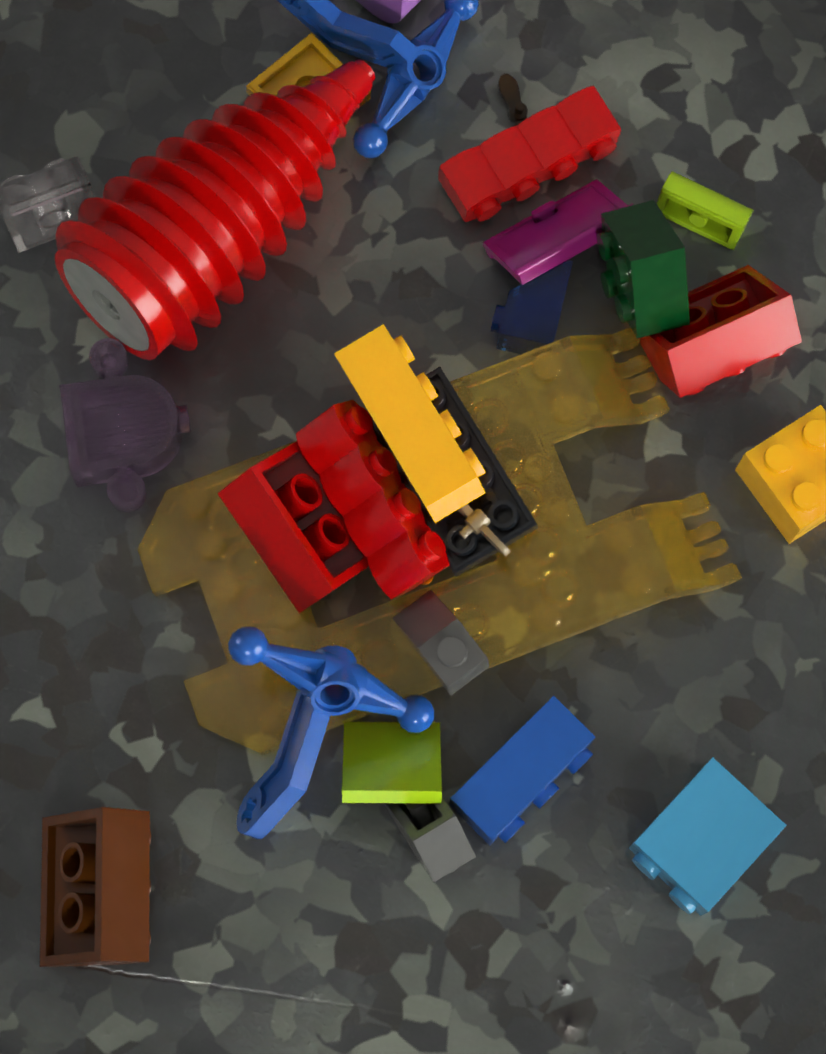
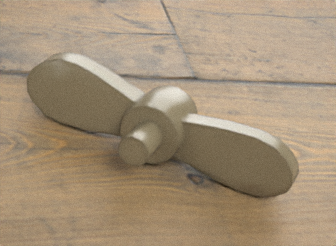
M468 504L457 510L466 518L464 520L466 526L459 531V534L464 539L473 532L476 535L481 532L502 555L506 557L511 552L487 527L491 521L482 510L477 508L473 511Z

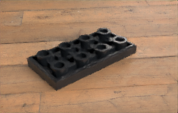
M441 367L426 374L438 394V397L431 402L439 414L445 410L449 411L462 435L455 438V441L462 452L471 448L486 472L478 477L485 494L468 503L473 511L479 508L491 521L487 527L506 546L539 528ZM372 419L373 428L376 433L377 441L384 448L388 449L393 454L392 450L390 449L389 445L387 444L386 440L384 439L383 435L381 434L380 430L378 429L377 425ZM396 459L401 482L419 498L425 524L442 538L446 547L449 567L456 577L499 552L481 532L478 535L473 532L464 539L459 534V531L466 526L464 522L466 518L457 510L435 523Z

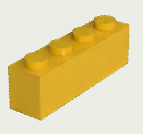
M383 324L334 353L435 523L485 494L478 478L486 473L471 448L462 452L455 441V438L462 435L449 411L445 410L439 414L431 402L438 397V394L426 374L422 372L415 376L409 366V363L414 361L415 357L402 335L393 339Z

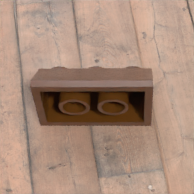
M99 807L42 818L40 967L123 965L149 962V945L151 941L149 930V901L151 892L150 811Z

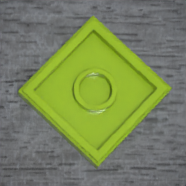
M344 722L342 803L441 804L440 722H433L428 729L420 733L406 731L400 726L399 722Z

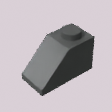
M429 590L392 618L450 696L489 668L487 656L457 617L432 590Z
M443 798L441 804L384 803L412 852L433 882L454 872L460 866L476 857L456 815Z

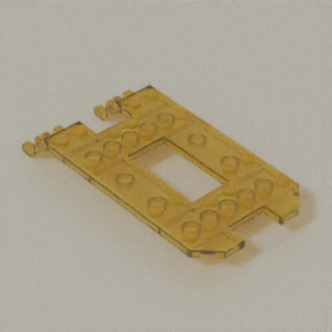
M627 328L614 334L568 336L450 381L539 528L507 546L511 552L506 557L497 552L494 554L496 561L327 626L318 628L311 606L300 614L298 613L217 494L247 469L294 442L166 490L138 547V553L152 593L155 596H159L199 580L228 664L184 680L199 726L261 755L279 749L298 688L262 662L249 666L240 665L232 659L228 650V643L232 633L243 626L258 628L264 632L268 643L313 652L325 646L337 645L345 647L353 652L357 664L364 666L369 673L405 699L411 695H421L443 686L392 619L429 590H432L461 622L487 656L489 668L662 601L714 591L740 580L742 577L736 564L730 563L718 568L714 572L705 573L700 561L707 558H715L726 553L727 549H729L726 539H720L704 546H693L695 543L719 534L722 531L719 523L709 521L692 530H686L682 519L691 515L702 514L710 509L711 504L705 492L681 500L639 505L592 524L586 525L553 444L594 428L643 424L661 417L670 411L665 397L662 396L652 397L641 404H633L630 395L647 391L655 387L658 382L654 372H648L632 379H625L651 366L647 356L638 355L624 363H616L613 358L614 354L631 350L639 345L640 338H636L632 329ZM353 709L343 715L330 716L326 731L373 712Z

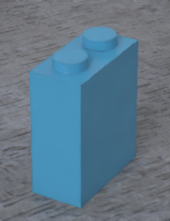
M712 757L629 846V849L635 854L632 862L641 872L652 880L659 876L672 889L668 895L676 905L688 914L695 910L702 916L714 907L787 825Z

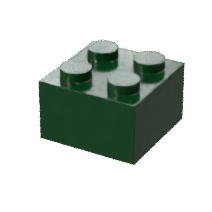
M651 200L601 213L603 232L597 234V245L602 259L606 262V271H602L600 274L601 284L607 298L613 297L615 300L617 315L621 323L628 322L637 339L690 325L685 246L656 202Z

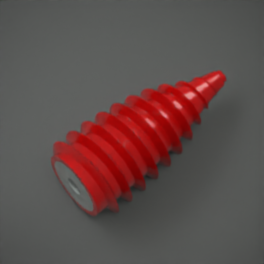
M360 59L355 62L348 61L324 76L312 78L306 86L286 85L281 87L276 96L262 92L253 93L246 98L243 106L238 104L222 105L215 110L212 120L197 119L190 122L184 130L183 138L168 137L162 140L156 149V156L137 158L131 164L129 177L116 176L109 179L104 186L103 198L91 197L82 201L78 208V221L68 220L61 222L57 227L55 239L58 251L55 254V264L65 287L84 313L116 344L139 358L153 360L170 344L185 351L195 350L198 342L192 322L194 321L208 328L218 327L221 324V314L215 299L217 298L231 305L240 304L244 298V290L239 276L253 281L263 279L266 274V264L261 251L273 256L283 255L287 249V241L282 226L293 230H300L305 226L306 212L300 197L313 202L321 200L323 187L317 171L319 168L325 170H333L335 168L336 159L332 148L338 137H346L345 126L356 109H360L361 102L373 87L372 82L375 81V74L372 68Z

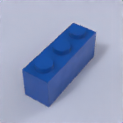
M553 696L450 798L449 805L489 846L498 837L506 843L526 823L520 815L532 803L540 809L560 789L554 781L566 769L574 775L593 756L588 747L595 739V736Z

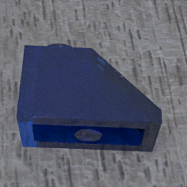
M567 260L526 284H520L509 290L506 306L496 305L491 332L499 333L496 349L546 361L550 360L573 261Z

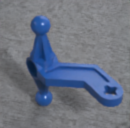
M278 0L330 48L387 68L386 81L372 123L362 124L353 136L355 150L365 158L379 157L386 150L388 144L386 132L423 102L431 89L437 88L443 82L446 75V63L460 21L469 20L476 14L479 6L478 0H444L445 13L409 41L395 29L342 12L330 0ZM413 63L416 64V66L419 69L420 79H418L414 74Z
M243 626L232 633L228 643V650L233 660L240 665L249 666L262 662L298 688L275 761L244 797L237 815V830L241 834L255 839L264 838L305 794L330 716L343 715L353 709L396 716L400 726L406 731L420 733L428 729L434 721L435 710L431 702L421 695H411L405 699L369 673L364 666L357 664L353 652L345 647L337 645L325 646L313 652L269 644L264 632L256 627Z

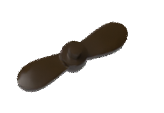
M504 73L499 78L498 88L509 107L508 118L517 126L527 119L528 109L521 102L520 91L515 78L510 74Z

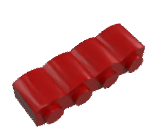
M593 85L577 91L555 106L535 113L517 126L510 127L493 135L479 146L469 148L453 156L439 166L438 180L464 222H469L476 218L479 222H482L496 215L501 210L500 204L514 198L517 201H523L539 190L541 182L552 178L556 181L563 180L578 169L579 162L590 158L598 161L611 154L616 149L615 143L618 141L621 127Z
M353 399L334 404L296 433V439L302 454L310 466L319 474L322 487L328 499L343 516L351 539L367 557L374 579L391 600L412 591L450 566L442 538L425 524L419 498L401 482L395 457L377 441L372 418L363 407L359 406Z

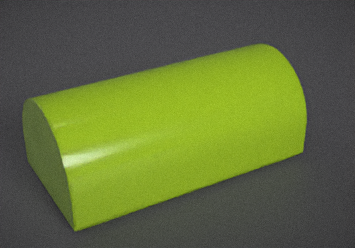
M671 171L665 181L656 203L666 219L732 250L735 249L753 213V209Z

